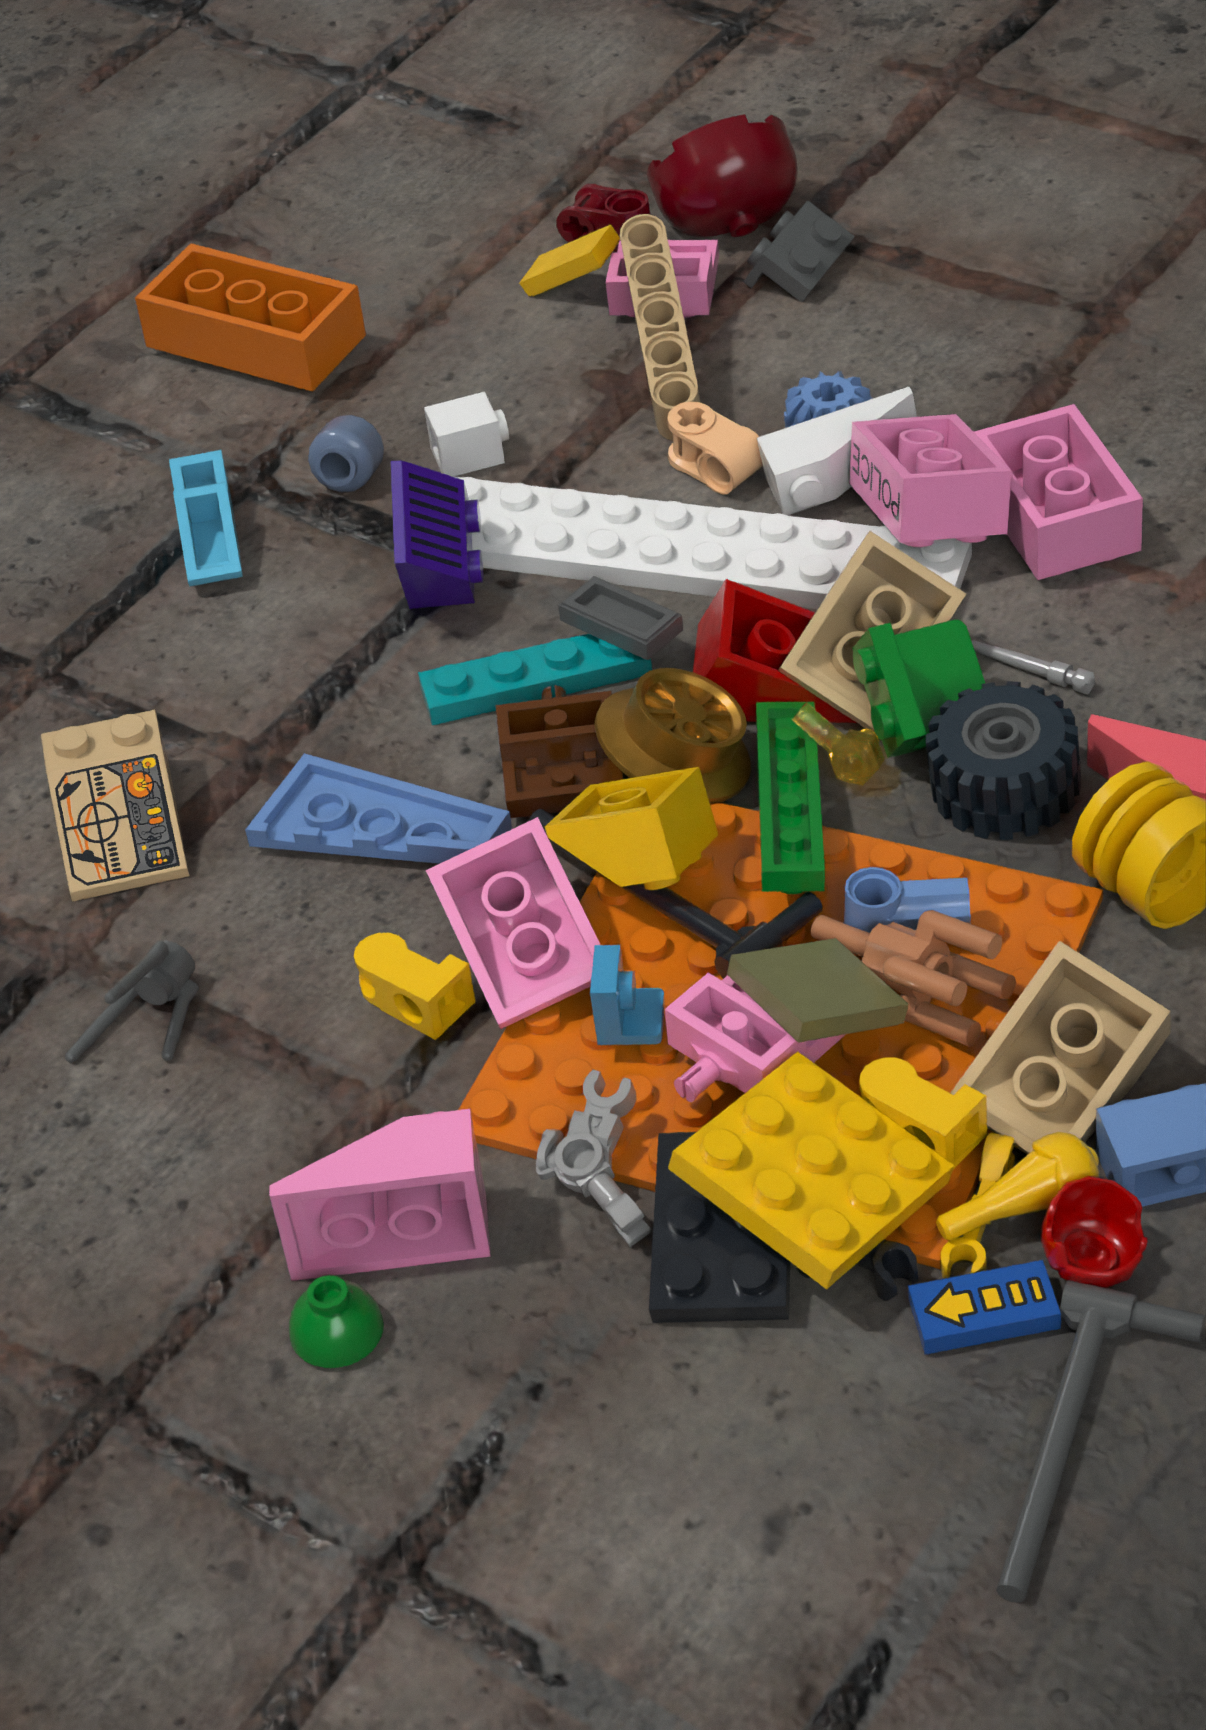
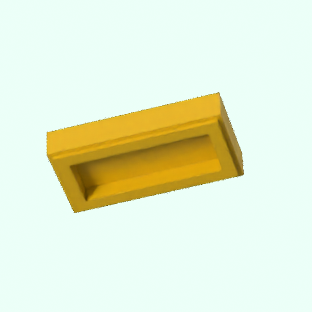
M610 224L539 255L519 284L529 297L536 296L597 270L603 266L618 245L620 237Z

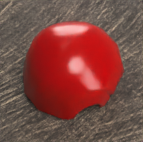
M1085 1176L1066 1182L1052 1199L1042 1223L1041 1242L1051 1269L1056 1270L1059 1276L1066 1281L1070 1280L1103 1288L1129 1280L1142 1261V1253L1145 1251L1148 1243V1238L1144 1237L1142 1229V1204L1138 1198L1114 1180Z

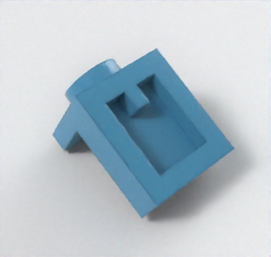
M595 945L590 997L597 1044H659L662 1041L664 991L661 988H636L635 972L624 971L620 945Z

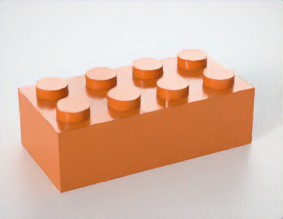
M192 243L135 297L146 347L312 392L366 336L358 285Z

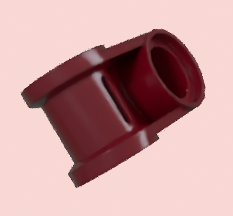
M586 184L577 192L575 203L564 208L559 213L556 219V227L559 234L568 243L610 224L620 237V229L629 218L639 214L651 215L648 196L643 191L636 189L623 190L597 184ZM618 243V245L615 247V249L613 250V251L616 252V253H617V251H618L619 243Z

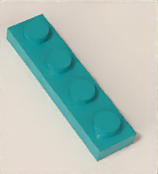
M588 633L566 639H557L549 643L510 652H500L492 656L462 663L444 665L440 668L418 672L431 724L436 725L496 711V705L541 700L543 690L551 686L553 698L556 697L555 686L562 687L566 694L640 678L652 670L651 658L646 660Z

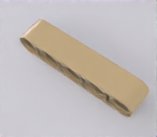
M639 214L624 222L620 229V240L656 426L664 438L673 441V433L667 425L669 411L680 403L689 401L700 402V396L665 226L662 220L656 216Z

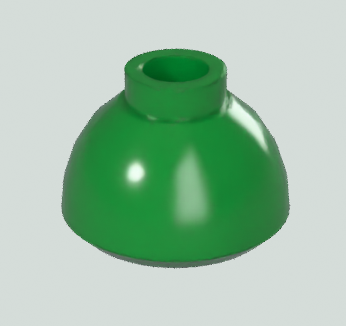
M326 1275L314 1280L295 1302L289 1319L290 1343L295 1353L305 1362L322 1368H339L360 1361L374 1350L382 1337L384 1329L383 1316L375 1299L360 1285L334 1275Z

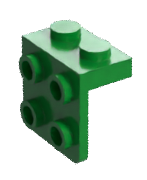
M951 620L894 635L891 622L868 628L852 648L855 673L860 683L865 687L871 705L872 725L877 737L883 742L887 758L925 749L926 734L929 733L928 725L933 716L940 715V707L947 700H959L958 693L968 688L973 691L982 689V684H985L967 626L960 620Z

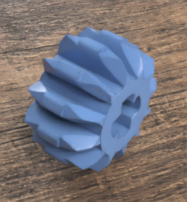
M842 371L837 372L833 376H826L819 372L818 377L814 379L800 378L798 386L788 389L785 401L786 411L784 412L785 428L871 400L873 398L870 396V389L862 386L859 377L845 379Z

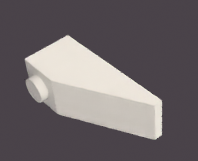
M910 387L758 437L757 443L765 478L782 513L790 515L835 500L851 488L849 478L852 422L917 417L913 392Z

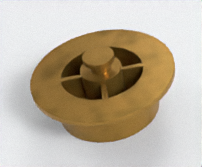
M676 668L651 670L640 677L635 688L618 691L606 698L596 714L595 731L603 751L630 778L699 767L709 803L721 802L734 797L744 788L749 779L751 760L748 750L742 741L747 727L745 714L731 694L704 676Z

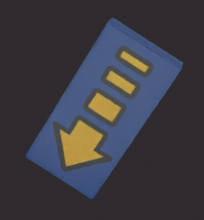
M1043 1260L908 1285L909 1303L925 1355L1061 1329V1312Z

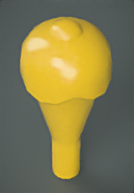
M1055 1132L1041 1137L1032 1143V1152L982 1195L938 1216L936 1221L938 1230L944 1239L952 1241L993 1220L1047 1210L1052 1199L1066 1182L1085 1176L1099 1178V1159L1097 1153L1080 1138L1070 1133Z

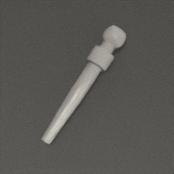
M975 640L972 641L975 652L1046 677L1050 683L1062 687L1070 684L1074 691L1087 695L1096 684L1094 672L1082 668L1074 671L1072 665L1057 660L1051 663L1023 653Z

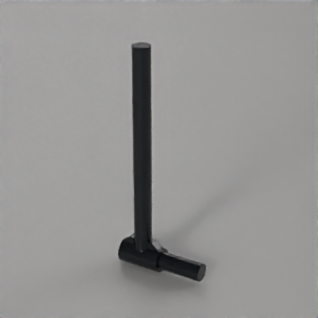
M538 809L531 815L529 821L538 817L546 833L545 826L555 816L544 809ZM549 839V841H550L552 844H554L555 846L559 847L560 849H562V850L565 851L566 853L570 854L571 856H573V857L576 858L577 860L581 861L580 859H578L577 857H575L574 855H572L570 852H568L567 850H565L564 848H562L561 846H559L558 844H556L555 842H553L552 840ZM644 883L621 887L716 947L714 963L719 975L723 979L727 976L731 955L783 947L784 941L823 910L819 898L812 892H806L768 923L761 922L757 926L742 927L736 931L667 887L657 890H646Z

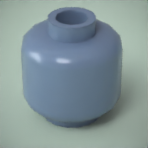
M344 415L334 418L326 423L309 447L308 462L311 472L318 482L330 490L341 493L356 491L366 485L382 462L384 446L381 435L371 423L361 417Z

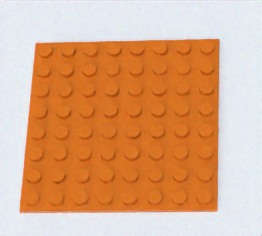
M720 802L710 803L719 835L701 852L702 857L690 864L680 874L681 879L667 887L736 931L742 927L757 926L761 922L768 923L804 893L812 892L821 901L823 906L822 912L784 941V947L819 941L811 936L812 924L819 915H824L844 923L846 880L859 869L868 867L883 868L894 873L900 881L967 878L970 893V924L1001 935L1002 947L994 959H989L946 943L949 951L1013 975L1016 979L1015 989L1008 999L1003 1000L967 986L966 996L959 1006H953L931 997V1004L980 1023V1036L971 1047L906 1021L895 1026L846 1034L814 1063L860 1097V1073L872 1061L885 1057L899 1058L909 1062L914 1066L919 1077L951 1093L1056 944L1061 941L1078 953L1080 952L1103 900V889L822 826L825 891H805L799 894L762 892L759 811ZM597 872L580 900V904L600 945H620L624 971L635 972L636 988H661L664 991L665 1007L662 1041L659 1044L598 1045L590 987L507 1026L458 1110L470 1109L477 1144L536 1159L542 1134L546 1129L560 1130L563 1133L564 1139L568 1134L574 1111L584 1112L587 1100L583 1093V1083L586 1076L592 1070L600 1071L606 1083L601 1097L614 1095L618 1091L623 1078L631 1079L636 1090V1102L627 1115L620 1117L624 1128L611 1155V1169L615 1175L613 1180L655 1192L658 1134L697 1132L745 1093L730 1083L720 1080L714 1081L693 1102H688L686 1097L683 1099L674 1087V1080L681 1077L697 1062L668 1044L665 1008L707 973L723 980L714 963L716 947ZM855 955L859 960L862 961L863 957ZM987 1128V1136L989 1133H994ZM987 1136L953 1169L948 1184L888 1235L885 1240L909 1246L916 1255L918 1264L941 1269V1251L949 1240L944 1239L940 1234L936 1224L937 1218L971 1200L979 1182L981 1157Z

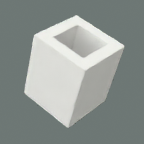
M485 392L424 407L430 447L441 473L457 476L505 463L502 442L509 440L507 422L501 409L493 410Z

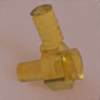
M807 702L791 719L829 753L828 757L837 780L863 786L880 769L885 760L878 743L879 739L871 729H862L860 731L850 729L844 735Z

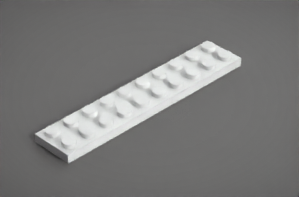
M456 477L464 480L469 500L478 499L481 532L472 533V550H481L483 568L584 581H588L593 576H596L616 585L715 597L725 579H729L802 608L817 610L869 531H872L958 589L961 588L972 556V543L962 542L953 538L934 540V543L927 547H912L900 543L886 526L794 517L779 513L769 514L734 510L728 507L717 508L683 504L677 501L666 502L632 498L625 495L581 492L574 489L530 486L523 483L479 480L472 477Z

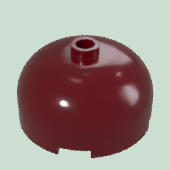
M745 114L706 124L681 136L672 142L675 152L662 162L660 160H652L647 169V178L663 217L676 230L695 237H712L730 233L732 237H741L752 233L758 228L759 224L773 218L786 205L794 191L798 174L796 154L784 122L780 118L770 115L765 119V122L748 123Z

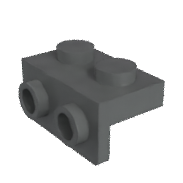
M807 200L795 216L788 211L783 214L769 234L774 238L773 242L764 237L747 260L753 266V269L743 283L752 288L762 275L765 274L800 302H803L846 250L855 236Z

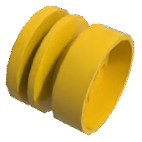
M1149 761L1130 765L1112 776L1093 795L1079 817L1072 837V857L1080 870L1089 877L1096 878L1099 884L1106 890L1118 893L1126 906L1152 926L1168 929L1183 925L1206 908V799L1193 795L1189 786L1174 779L1173 775L1162 766Z

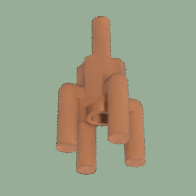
M928 910L921 914L916 930L892 922L888 925L879 923L869 933L824 915H819L811 927V936L814 939L821 941L836 938L853 954L863 957L862 962L889 987L900 992V997L909 1004L905 1017L906 1022L969 1047L973 1046L980 1036V1023L931 1004V997L953 1006H959L966 996L967 986L1003 1000L1008 999L1015 989L1016 979L1013 975L950 952L946 944L949 943L983 957L994 959L1002 947L1001 935L934 910Z

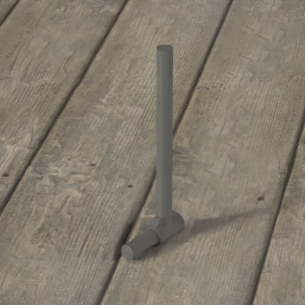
M1070 1280L1066 1282L1060 1306L1061 1318L1065 1320L1070 1329L1076 1330V1334L996 1591L1000 1597L1016 1603L1023 1602L1026 1598L1104 1337L1114 1338L1125 1332L1130 1333L1131 1329L1134 1328L1200 1343L1204 1332L1206 1315L1138 1301V1296L1135 1294Z

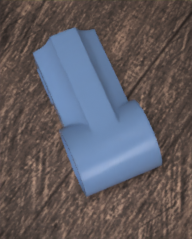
M868 867L852 873L846 880L844 923L870 933L877 924L888 925L892 922L916 930L919 917L928 910L943 913L969 924L971 922L970 893L967 878L900 881L891 871L883 868Z

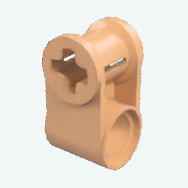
M689 401L680 403L669 411L667 425L673 433V443L669 447L668 460L670 465L676 470L692 476L706 484L714 492L723 495L729 494L763 467L757 443L759 436L750 428L731 421L713 411L708 405L700 402Z

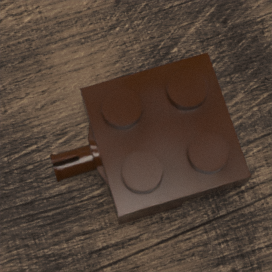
M551 686L543 690L541 700L496 705L507 811L510 812V818L531 816L538 809H544L548 813L561 812L588 786L623 779L622 771L605 754L595 731L596 714L604 700L612 695V691L566 696V692L562 687L555 686L556 698H552Z

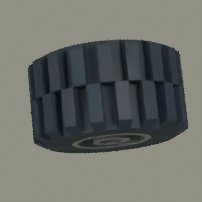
M1007 681L1005 686H995V682L982 684V689L973 691L968 688L958 693L959 700H947L940 707V715L932 717L928 725L929 733L926 734L931 793L934 803H937L938 812L944 819L952 816L953 827L962 832L970 825L973 826L975 837L987 839L990 832H998L1000 840H1013L1014 832L1023 831L1026 837L1038 834L1039 826L1045 825L1051 828L1060 822V813H1069L1075 805L1074 796H1078L1081 789L1078 726L1075 725V716L1071 709L1064 708L1061 698L1055 694L1045 696L1044 688L1036 685L1024 688L1021 687V682Z

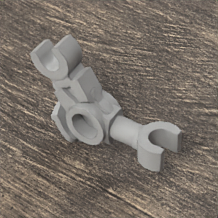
M592 1070L586 1076L583 1083V1093L587 1100L584 1112L574 1111L568 1134L564 1139L563 1133L558 1129H546L544 1131L537 1151L536 1172L541 1180L557 1176L560 1182L568 1189L580 1192L585 1197L592 1195L629 1247H632L652 1231L642 1219L644 1214L627 1193H623L613 1180L615 1175L611 1169V1155L624 1128L620 1117L627 1115L634 1107L636 1090L631 1079L623 1078L618 1091L614 1095L601 1097L606 1083L600 1071Z

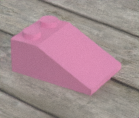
M538 817L426 870L500 1029L591 986L594 946L600 945Z
M470 1109L448 1112L439 1111L424 1115L402 1117L269 1185L270 1200L291 1281L319 1278L326 1275L337 1276L491 1257L486 1192Z

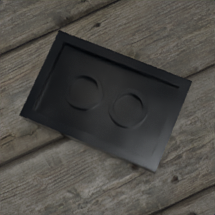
M696 1132L659 1133L649 1313L652 1323L789 1320L791 1262L668 1169L673 1150Z

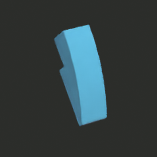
M217 450L169 459L174 487L173 495L189 587L243 577L237 531L222 451Z

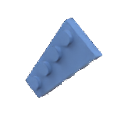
M304 753L245 831L250 847L440 864L510 831L512 825L509 811Z

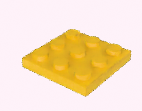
M797 1051L674 1149L668 1169L825 1289H828L948 1184L955 1165Z

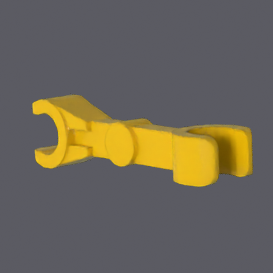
M996 1133L988 1134L981 1157L979 1176L981 1183L977 1195L974 1194L972 1199L982 1195L1015 1166V1155L1012 1153L1014 1147L1013 1137ZM986 1224L964 1234L963 1237L948 1241L943 1246L941 1251V1271L944 1279L950 1277L953 1264L961 1260L973 1262L971 1273L987 1271L985 1249L980 1244Z

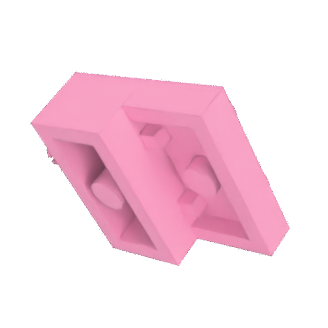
M668 240L683 316L709 315L719 261L718 240ZM619 241L617 253L611 254L606 278L609 315H627L635 318L621 241Z
M707 973L665 1008L668 1044L697 1062L681 1077L674 1080V1087L677 1093L683 1099L686 1097L688 1102H693L714 1081L720 1080L730 1083L746 1093L797 1051L814 1063L846 1035L798 1043L728 975L723 980H720Z

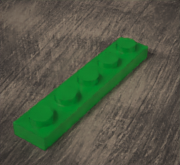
M756 702L762 892L799 894L805 891H825L815 702Z

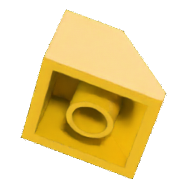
M699 767L590 785L545 826L550 840L618 886L623 887L644 883L646 890L662 889L677 883L681 879L680 874L690 864L698 861L702 857L701 852L719 835Z

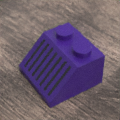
M391 461L394 564L409 609L475 603L474 583H483L484 578L481 550H472V533L481 532V515L478 499L469 500L465 482L462 479L406 461Z

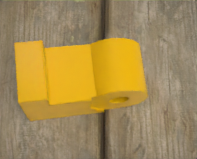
M389 932L370 935L360 941L355 948L354 961L359 969V984L363 997L369 1003L380 1008L381 1011L434 1040L438 1039L476 1002L469 963L451 954L440 964H437L409 950L404 939L399 935Z
M893 1057L874 1060L866 1065L860 1073L861 1098L955 1165L954 1168L987 1136V1097L966 1084L953 1095L919 1077L914 1066L909 1062Z

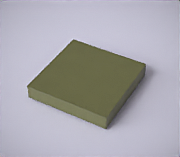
M836 938L731 955L727 975L798 1043L903 1024L909 1005Z

